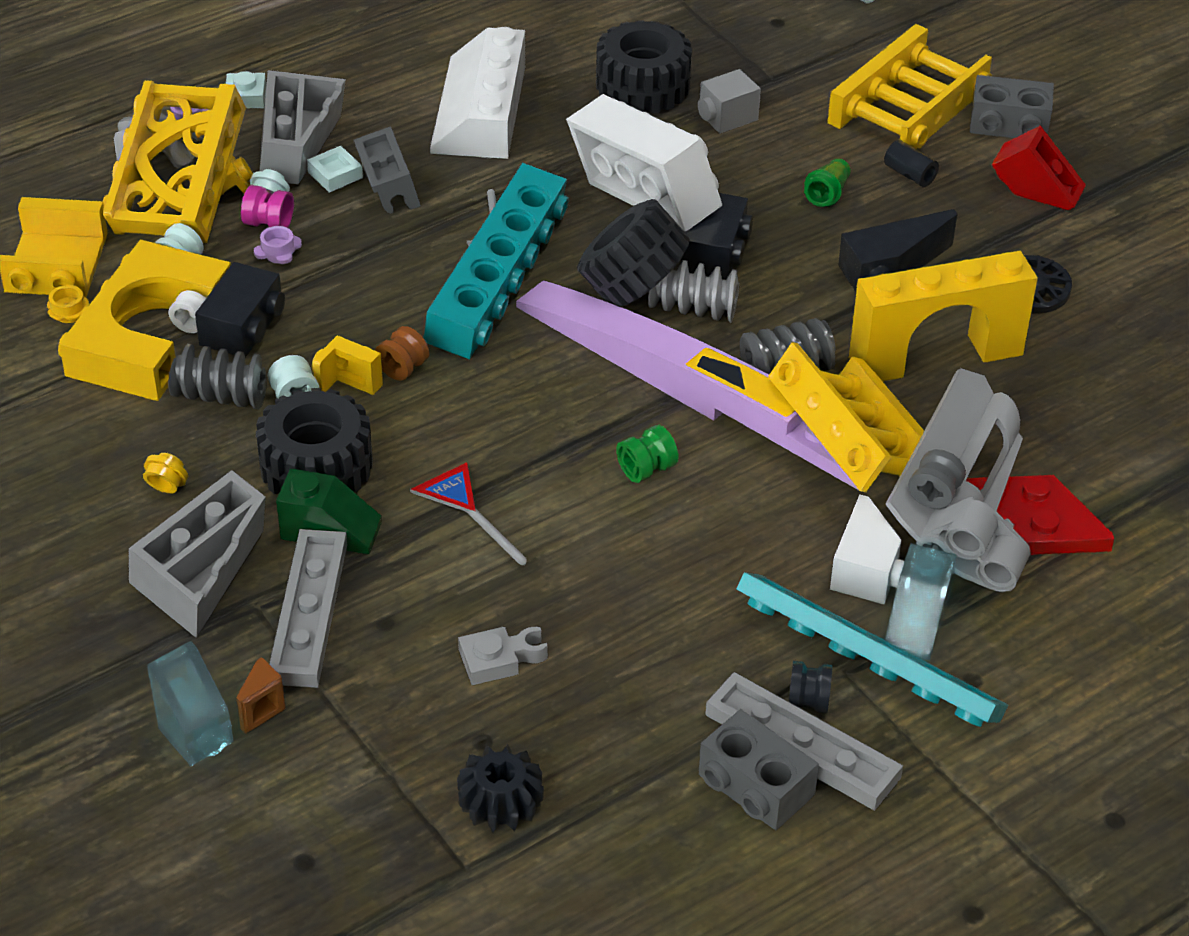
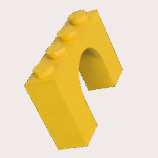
M139 240L132 251L123 257L120 266L111 278L103 283L100 292L90 305L84 307L80 318L69 332L64 333L61 337L58 353L62 358L65 376L159 401L168 388L170 368L174 358H176L173 341L129 330L122 325L128 319L141 312L153 309H169L182 291H195L207 298L229 269L231 262Z
M1020 250L858 279L849 358L864 359L882 381L904 378L908 344L915 329L931 314L954 305L972 306L968 337L983 363L1022 356L1038 277Z

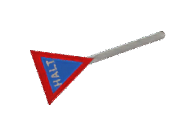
M467 462L410 489V492L467 512L518 564H526V557L475 508Z

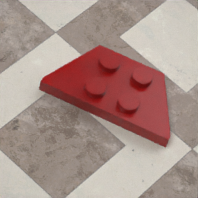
M1054 475L1009 476L996 512L1004 520L1009 519L1014 524L1013 529L1029 545L1030 555L1112 551L1114 543L1113 533ZM988 477L967 478L966 482L973 484L981 490Z

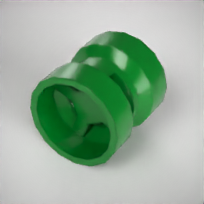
M655 425L644 430L641 438L629 437L619 442L616 446V454L621 469L634 483L650 478L656 469L663 471L675 466L679 459L678 449L673 437L661 425Z

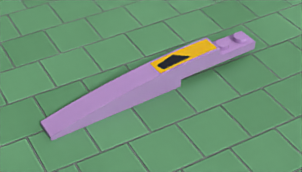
M544 280L516 301L518 309L713 421L724 413L859 490L769 379V374L654 320Z

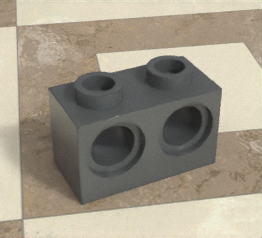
M977 75L969 133L1016 138L1041 125L1048 134L1052 115L1054 83Z
M739 709L701 743L699 775L706 784L715 791H722L740 804L750 817L762 820L776 831L815 795L819 763L742 709Z

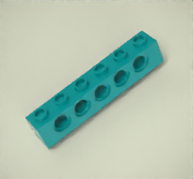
M525 163L521 164L428 309L423 337L427 344L469 360L478 345L485 346L493 329L494 319L501 320L507 309L509 294H517L524 279L525 268H533L539 254V245L541 243H548L554 229L555 219L562 220L569 204V197L564 196L567 183L566 178Z

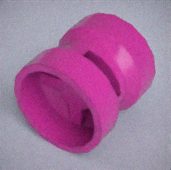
M248 186L241 205L243 224L256 227L260 224H267L268 227L283 226L288 228L294 211V197L291 192L277 190L274 193H270L265 187Z

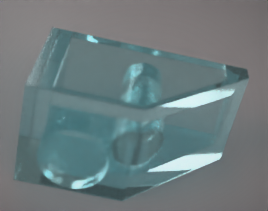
M910 543L895 594L885 636L886 641L918 658L930 661L950 596L957 554Z
M192 641L147 664L158 728L190 766L206 757L218 754L225 746L233 742L229 710L197 647Z

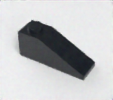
M955 209L842 233L838 266L855 292L857 291L858 279L922 268L953 246L958 214Z

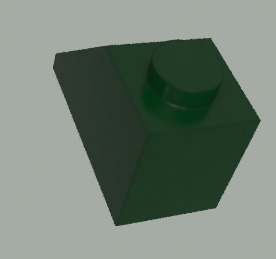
M290 468L276 500L280 539L297 542L300 529L346 532V551L370 554L382 524V515L333 475Z

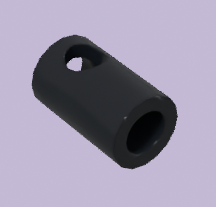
M902 140L893 142L884 156L885 165L906 178L915 181L921 187L930 185L939 171V163Z

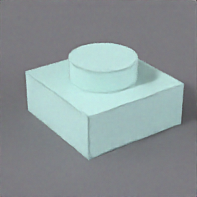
M247 71L227 73L226 84L236 86L246 108H264L266 93L265 73H251Z
M341 146L307 160L308 173L328 192L363 178L362 165Z

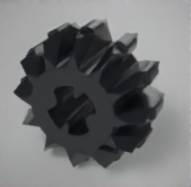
M509 744L506 745L502 752H494L486 745L483 757L469 754L466 768L460 769L457 777V788L460 791L458 792V801L462 812L469 813L474 826L488 821V826L493 833L499 824H507L515 831L519 824L518 819L532 822L533 816L536 813V807H540L544 799L542 771L539 764L531 763L527 750L513 755Z

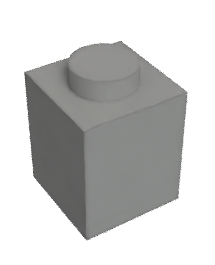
M740 69L701 82L700 100L698 101L699 114L703 120L709 122L719 133L757 121L759 119L761 88Z

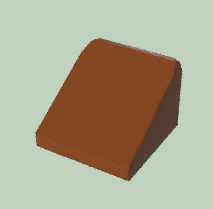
M262 657L254 664L236 697L240 727L244 733L250 732L285 710L282 676Z

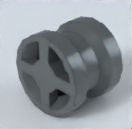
M939 449L928 451L921 459L919 469L912 474L909 480V491L915 500L926 507L933 509L946 508L952 502L956 489L961 486L965 479V466L959 458L950 452Z

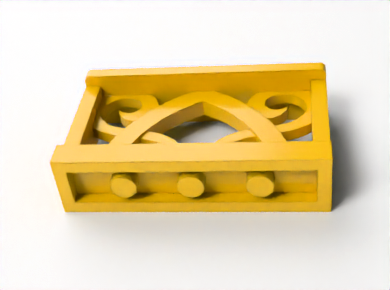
M144 81L140 94L134 100V115L130 127L126 128L123 135L124 146L120 159L115 162L113 167V181L109 194L102 201L104 207L103 216L114 234L123 235L124 232L165 235L166 230L175 223H182L192 228L200 236L203 243H207L246 110L245 104L235 85L220 84L219 88L164 85L155 84L153 81ZM163 107H180L183 110V118L176 120L171 111L166 110L168 117L166 120L159 122ZM191 108L210 110L192 114ZM195 132L197 139L204 135L203 142L201 144L194 143L192 133ZM183 137L188 151L198 158L195 165L179 170L165 184L154 172L150 161L164 148ZM186 179H191L189 188L185 189L182 182ZM136 195H143L142 200L137 203L139 208L148 206L154 201L155 197L158 198L154 206L146 212L131 211ZM166 206H169L180 212L181 215L162 214Z

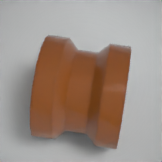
M408 326L397 328L392 333L391 340L381 342L375 349V351L381 353L382 371L394 380L402 381L411 375L413 366L418 367L422 365L429 357V348L424 338L416 330Z

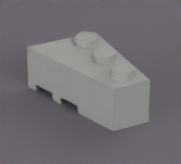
M268 70L259 171L265 169L274 170L282 174L287 183H300L308 170L307 160L317 156L341 117L346 79Z

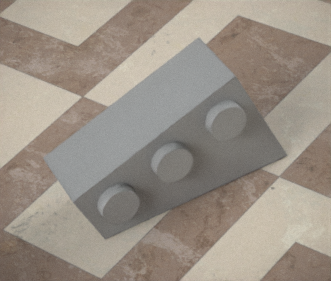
M231 470L129 548V583L197 638L263 532L265 496Z

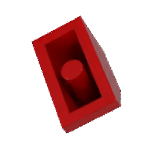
M1041 125L1005 142L992 163L999 179L1006 183L1014 195L1065 210L1075 207L1086 186Z

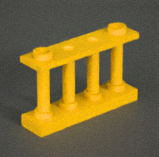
M915 24L831 91L828 124L841 129L853 118L862 117L900 135V140L915 149H920L934 133L973 101L976 76H992L990 74L992 57L984 55L973 66L967 68L929 51V47L926 45L928 29ZM923 64L956 80L948 86L913 69ZM902 81L935 97L926 103L892 86ZM882 99L914 115L905 121L871 105V103Z
M792 342L768 376L769 379L859 491L867 492L880 472L900 477L924 433L922 427L864 359L851 357L839 375L820 371L798 343Z

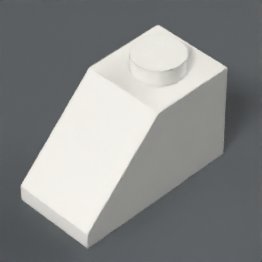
M859 494L834 556L830 590L885 604L890 588L900 587L906 561L899 559L901 539L868 496Z

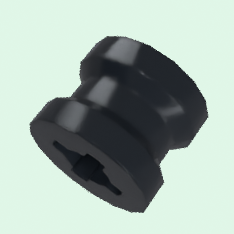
M793 660L789 703L798 708L803 706L813 707L817 713L827 714L833 665L822 664L818 668L807 667L803 661Z

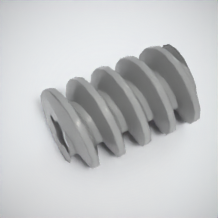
M683 260L677 271L672 269L662 281L649 291L648 305L650 308H654L661 298L663 309L670 311L678 301L680 313L687 314L694 304L697 317H704L709 307H711L712 318L716 321L720 320L727 310L728 320L732 323L740 286L737 270L732 269L728 278L723 280L720 267L716 266L710 277L705 276L704 264L699 263L695 272L691 274L689 273L687 260Z

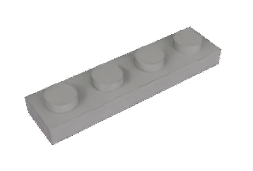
M299 530L270 659V665L282 676L283 685L318 688L347 548L346 532Z
M735 672L706 702L705 715L720 724L725 723L739 709H742L818 762L817 779L874 811L901 779L903 765Z

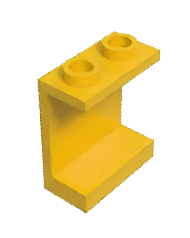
M21 197L18 211L23 234L14 256L0 255V274L4 292L49 295L53 289L59 286L74 285L82 290L83 297H87L108 235L106 219L103 216V202Z

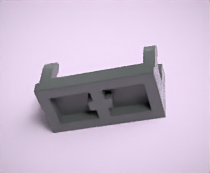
M388 127L354 139L374 193L378 192L384 210L388 213H393V205L390 200L396 195L404 196V201L410 210L420 207L421 205L411 175L392 128Z

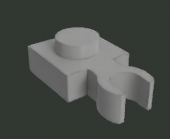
M505 627L458 637L459 652L471 685L518 675V663L527 662L534 664L543 662L548 658L547 643L538 646L531 645L541 643L540 627L526 628L518 635L511 637L508 636Z

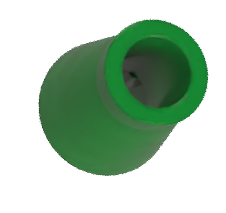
M837 158L833 159L829 164L810 172L804 182V192L808 201L819 207L831 206L838 202L846 180L851 173L849 164L845 160Z

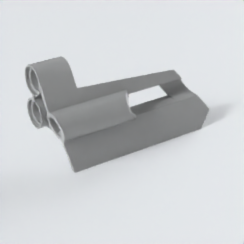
M962 368L957 370L890 494L886 506L899 523L917 541L915 546L916 554L926 568L936 573H946L950 570L962 578L994 591H1011L1015 588L1031 552L1026 541L1013 529L1014 524L1009 519L1004 520L996 511L1023 440L1019 434L1020 416L1014 401L1007 394L1002 392L993 393L985 375ZM994 424H996L1003 436V448L984 487L979 490L973 484L966 482V479ZM934 449L945 450L954 454L961 460L966 470L965 479L961 486L956 489L952 502L942 509H933L920 504L914 499L908 487L909 480L912 474L919 469L923 456L928 451Z

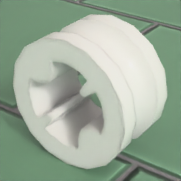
M182 291L169 308L168 314L172 323L184 332L197 333L195 313L206 298L195 291Z

